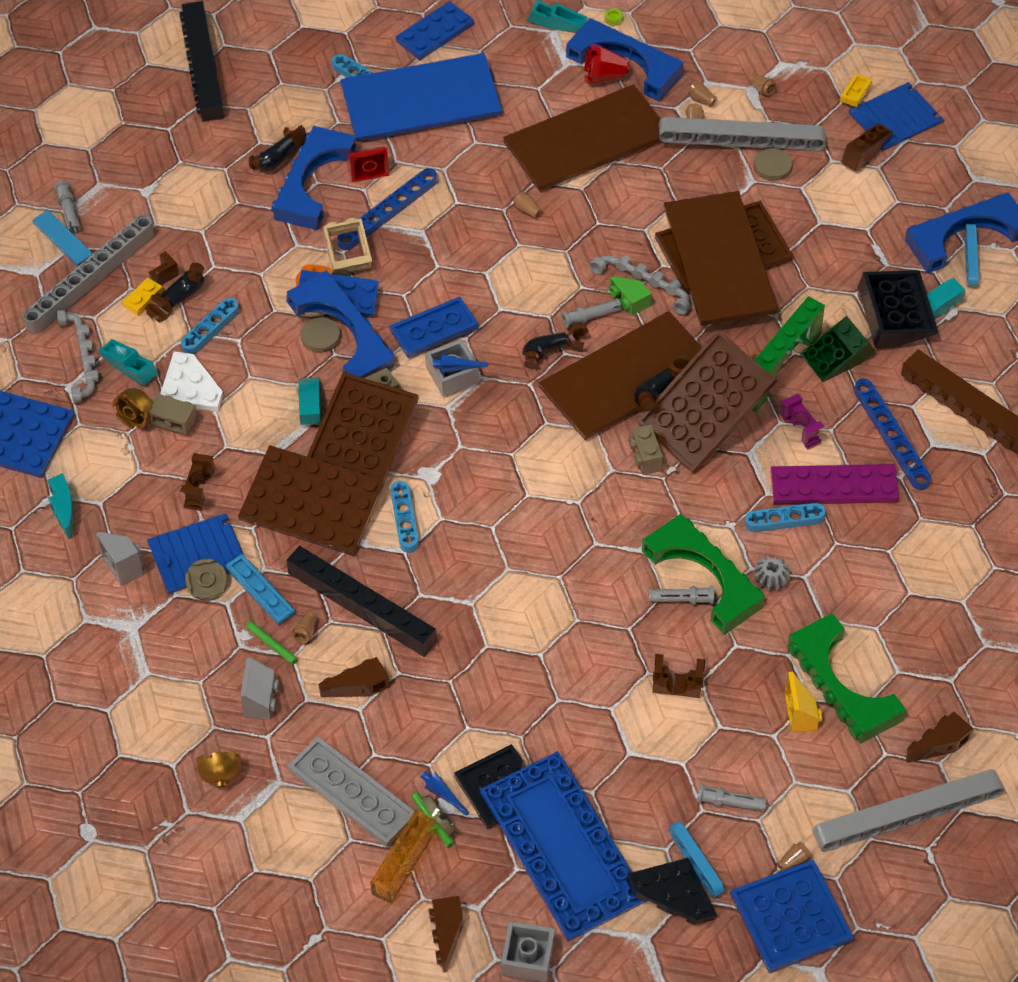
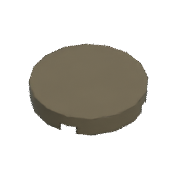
M768 148L762 150L754 159V170L760 174V177L766 180H781L782 177H787L792 169L790 156L780 149Z
M313 318L302 326L300 332L303 345L313 352L321 353L329 348L331 350L340 340L339 326L329 318Z
M201 559L195 561L187 570L185 585L188 592L194 598L201 601H211L224 593L227 586V573L224 567L215 560Z
M430 795L424 797L422 801L443 830L450 835L455 831L450 819Z

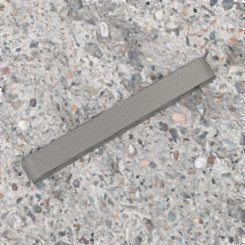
M664 117L659 121V138L666 143L820 151L826 147L825 129L819 125Z
M148 215L136 217L31 305L23 314L27 331L31 334L43 331L57 319L56 310L65 309L66 311L148 242L154 236L151 217Z
M991 769L816 825L812 832L820 850L827 852L997 798L1005 792V788L996 770Z

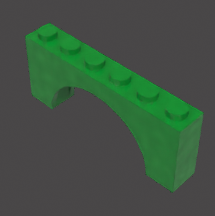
M808 296L754 361L775 378L783 362L799 343L809 347L819 338L822 330L825 305ZM769 391L752 411L757 412L767 400Z
M679 514L642 539V552L655 565L668 559H686L704 566L716 577L723 595L719 603L712 609L710 621L724 635L763 608L765 596L761 589L756 588L749 578L741 573L731 560H727L722 555L721 550L717 546H713L708 541L706 535L703 532H699L694 527L692 521L688 518L686 519L682 514Z
M831 613L790 634L787 648L789 653L798 659L801 669L809 674L813 685L821 690L827 704L832 705L835 709L838 719L844 721L847 725L850 735L861 744L903 722L907 710L895 694L876 698L863 696L849 690L836 678L831 669L828 655L832 648L843 640L845 628L835 615Z

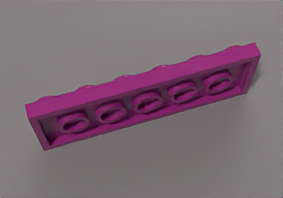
M895 464L771 466L770 470L773 505L898 503L899 499Z

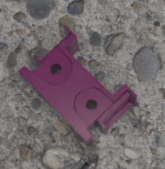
M796 394L781 401L780 415L783 417V420L792 423L793 426L801 425L805 427L801 439L805 448L809 450L821 444L818 431L824 425L821 421L816 422L804 407L802 397Z

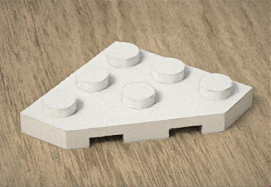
M174 351L160 394L171 396L183 402L188 401L195 405L196 409L219 412L223 391L194 354Z

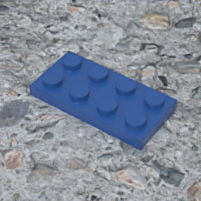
M449 1L395 36L396 42L418 60H422L472 27L474 19Z
M301 270L299 285L321 272ZM330 274L336 277L340 288L348 293L350 301L359 307L361 315L374 318L379 281Z
M460 296L390 325L391 333L407 358L478 329V322Z

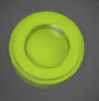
M613 8L605 12V22L608 25L617 26L622 23L623 13L620 10Z

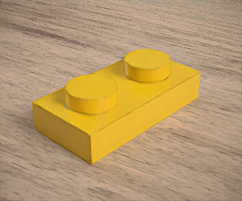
M855 73L841 94L840 102L857 107L872 85V79Z
M147 277L122 302L123 307L139 316L145 310L144 308L153 302L150 299L151 295L161 294L163 286Z

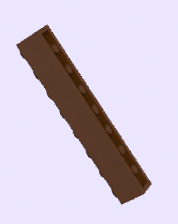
M919 349L903 363L901 376L908 382H912L923 392L928 393L939 403L944 404L955 414L960 415L971 425L978 427L986 435L994 438L1005 448H1009L1018 455V416Z

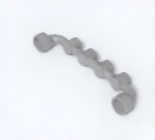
M609 255L600 258L594 257L589 263L590 270L595 274H601L606 268V263L615 265L619 271L623 272L626 270L632 273L634 278L648 281L654 288L659 286L665 289L670 296L677 295L681 297L673 304L674 311L679 315H685L690 309L689 295L681 289L682 286L678 280H672L668 283L664 281L665 277L659 271L652 275L648 273L647 266L639 263L636 267L631 265V259L626 255L621 256L620 259Z
M65 309L56 310L58 326L67 325V321L75 323L87 387L83 390H80L79 386L71 387L73 403L82 402L81 398L92 394L95 389V382H98L97 370H92V367L95 366L94 354L89 355V351H92L91 339L86 340V336H89L88 324H83L81 318L76 314L65 313Z

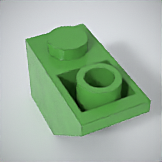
M616 276L610 278V294L619 299L621 307L627 310L631 316L651 306L652 293L640 280Z

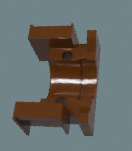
M193 453L191 469L185 485H182L180 492L185 493L186 497L184 508L200 511L201 507H203L205 501L203 488L195 486L204 484L214 474V456Z
M655 654L652 693L700 698L706 659L697 658L696 670H690L686 674H676L671 672L668 667H663L664 654Z

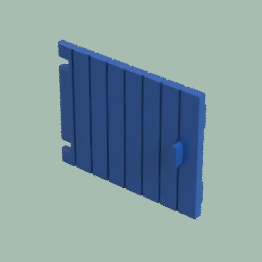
M909 82L849 110L852 118L865 131L877 123L893 131L892 136L881 147L883 151L944 122L941 116L934 117L937 115V111L917 90H909L913 87Z
M221 514L217 517L215 516L147 539L168 594L186 588L185 574L195 561L201 559L215 560L224 567L227 574L229 573L225 565L243 554L231 524H222L229 520L227 514Z

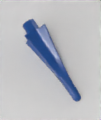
M441 354V359H433L432 367H439L440 373L469 368H482L489 365L487 362L466 360Z
M425 771L421 775V778L426 783L425 789L447 801L464 815L469 814L468 810L456 799L436 772L431 775Z

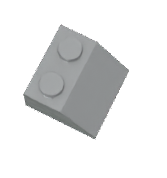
M104 532L96 533L101 557L120 586L143 576L142 566H144V563L140 557L142 553L137 543L133 544L129 537Z
M246 658L240 695L244 718L270 719L271 712L276 710L274 693H278L279 679H276L274 670L252 658Z

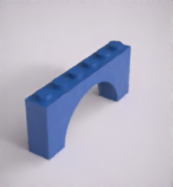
M589 18L566 44V57L579 64L585 62L587 50L592 49L590 47L591 43L599 44L636 62L647 75L644 81V95L659 102L683 75V61L592 18Z
M317 126L312 127L311 131L306 134L305 143L300 147L297 159H294L291 172L286 175L284 186H281L279 189L277 200H274L271 210L274 212V220L318 231L324 218L323 204L314 201L305 193L303 189L304 183L308 176L318 167L334 161H347L346 153L354 152L357 149L355 135Z
M1009 192L996 195L993 198L979 201L974 205L946 213L935 219H929L921 224L912 225L907 228L905 242L927 274L945 268L947 254L943 244L953 234L965 230L966 224H976V228L997 231L1006 236L1012 243L1018 241V204Z
M325 270L287 291L286 302L297 316L308 312H322L338 318L350 329L355 338L357 349L353 357L343 365L342 373L346 372L365 378L385 368L389 370L393 367L395 357L392 350L386 348L381 336L373 331L369 320L363 318L359 307L350 301L348 293L340 288L334 275H330Z

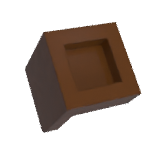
M166 251L159 255L161 265L149 272V276L160 285L179 275L177 262Z

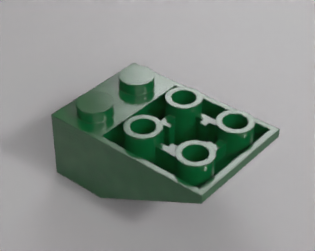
M846 315L800 353V355L818 377L825 382L860 365L874 354L876 350Z

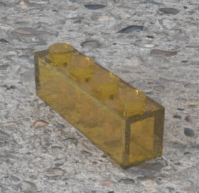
M418 810L414 811L370 882L372 895L390 904L393 903L436 833V820Z

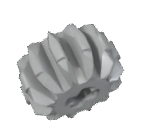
M767 555L765 560L759 559L758 564L754 567L755 582H759L760 588L766 586L768 591L771 588L778 591L779 586L785 587L786 582L790 578L789 564H785L784 558L777 560L776 555L773 558Z

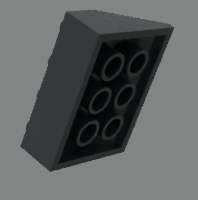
M920 270L863 272L858 290L875 348H895L938 334Z

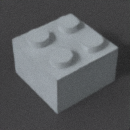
M462 339L425 353L426 369L442 396L479 383V368L440 373L439 367H432L433 359H441V354L474 361Z
M509 921L501 960V975L547 982L555 942V928Z

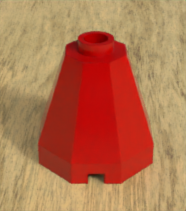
M590 44L592 49L587 50L584 71H588V75H584V80L587 83L596 84L620 79L629 73L630 63H627L625 57L599 44Z

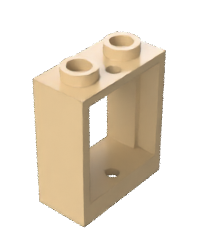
M349 218L345 222H330L323 226V236L333 274L341 275L372 268V259L361 218ZM357 231L363 256L336 261L330 236Z

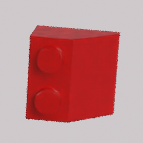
M383 146L346 153L347 166L352 182L389 176L387 147Z

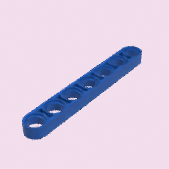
M431 168L422 170L360 217L365 229L366 238L437 184V172ZM428 175L434 177L431 180L424 179V177ZM412 186L420 187L418 190H411L410 188ZM399 196L406 197V200L399 201L397 200V198ZM388 206L393 208L391 211L383 210V208ZM372 217L379 218L376 222H371L369 219ZM356 231L339 234L337 237L338 246L342 250H351L360 243ZM349 238L351 242L343 243L342 239Z
M868 379L857 380L854 389L856 397L909 482L917 490L927 489L931 480L930 473L877 389ZM866 386L869 388V390L863 392L860 391L858 387ZM876 401L878 405L873 407L868 402ZM882 415L887 417L888 420L882 422L877 417ZM895 431L897 436L891 437L887 435V432ZM904 446L907 451L900 452L896 447ZM913 461L917 466L908 467L906 462ZM924 477L926 482L919 483L915 478Z

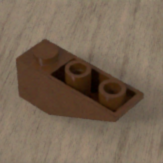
M877 123L846 145L841 163L856 172L870 162L892 136L893 131Z
M377 657L364 660L360 665L347 668L340 674L328 677L318 684L321 697H368L390 687L389 676Z
M954 711L949 716L944 715L938 721L935 728H929L923 734L922 739L918 742L914 741L909 745L906 762L910 763L954 753L971 739L974 728Z
M460 896L433 899V908L428 909L430 923L435 922L436 929L432 930L434 944L438 943L439 950L435 951L437 965L442 964L443 973L447 972L463 929Z

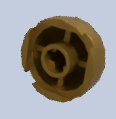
M136 388L126 389L113 400V408L116 406L118 411L116 416L129 428L133 429L136 426L142 429L150 422L151 415L149 412L153 401L146 392Z
M236 752L212 753V756H209L207 759H205V755L196 757L198 774L206 783L214 784V788L227 787V783L235 780L239 775L241 755L240 753L236 754Z

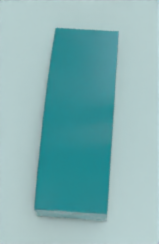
M536 0L527 21L550 29L578 32L587 22L588 17L556 2L553 6H550L540 0Z
M954 277L927 294L934 319L947 313L949 307L964 300L965 289Z
M111 339L98 350V353L107 362L143 386L158 374L152 361L141 357L136 349Z
M319 377L299 379L300 425L321 424Z
M63 473L47 480L50 492L53 495L48 500L54 516L69 540L72 538L74 530V508L67 481Z

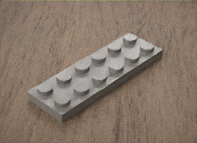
M318 736L287 766L288 771L386 847L417 817V812Z

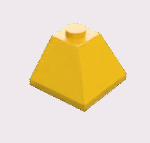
M788 672L785 699L791 732L817 730L818 723L822 721L821 708L817 709L816 700L793 672Z

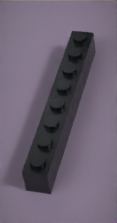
M203 1L181 4L182 12H179L180 21L185 23L181 25L183 36L187 35V37H184L185 49L189 48L186 51L187 60L192 62L188 64L190 75L194 74V77H191L192 88H196V90H193L194 100L199 101L196 104L197 115L201 114L202 122L224 119Z
M300 545L286 560L288 574L421 656L425 657L436 644V628Z

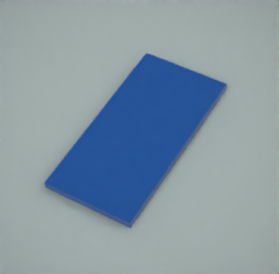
M485 53L340 79L356 142L502 115V109Z
M558 751L480 789L481 796L497 820L498 825L567 942L648 901L635 898L626 880L627 874L632 871Z

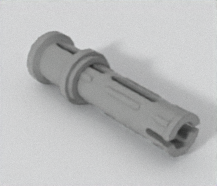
M59 181L54 185V191L58 194L57 201L63 208L69 231L75 234L81 230L73 204L75 198L71 194L70 183L68 181Z
M617 298L588 308L577 307V310L571 312L564 311L561 313L562 323L566 329L575 324H585L589 319L621 311V303Z
M692 586L690 589H649V602H690L692 605H696V603H710V605H714L713 586L709 588H696V586ZM698 594H708V596H698ZM661 595H680L671 597H661Z
M700 783L697 803L702 801L713 803L716 807L723 804L764 812L766 798L724 791L722 787L712 788Z

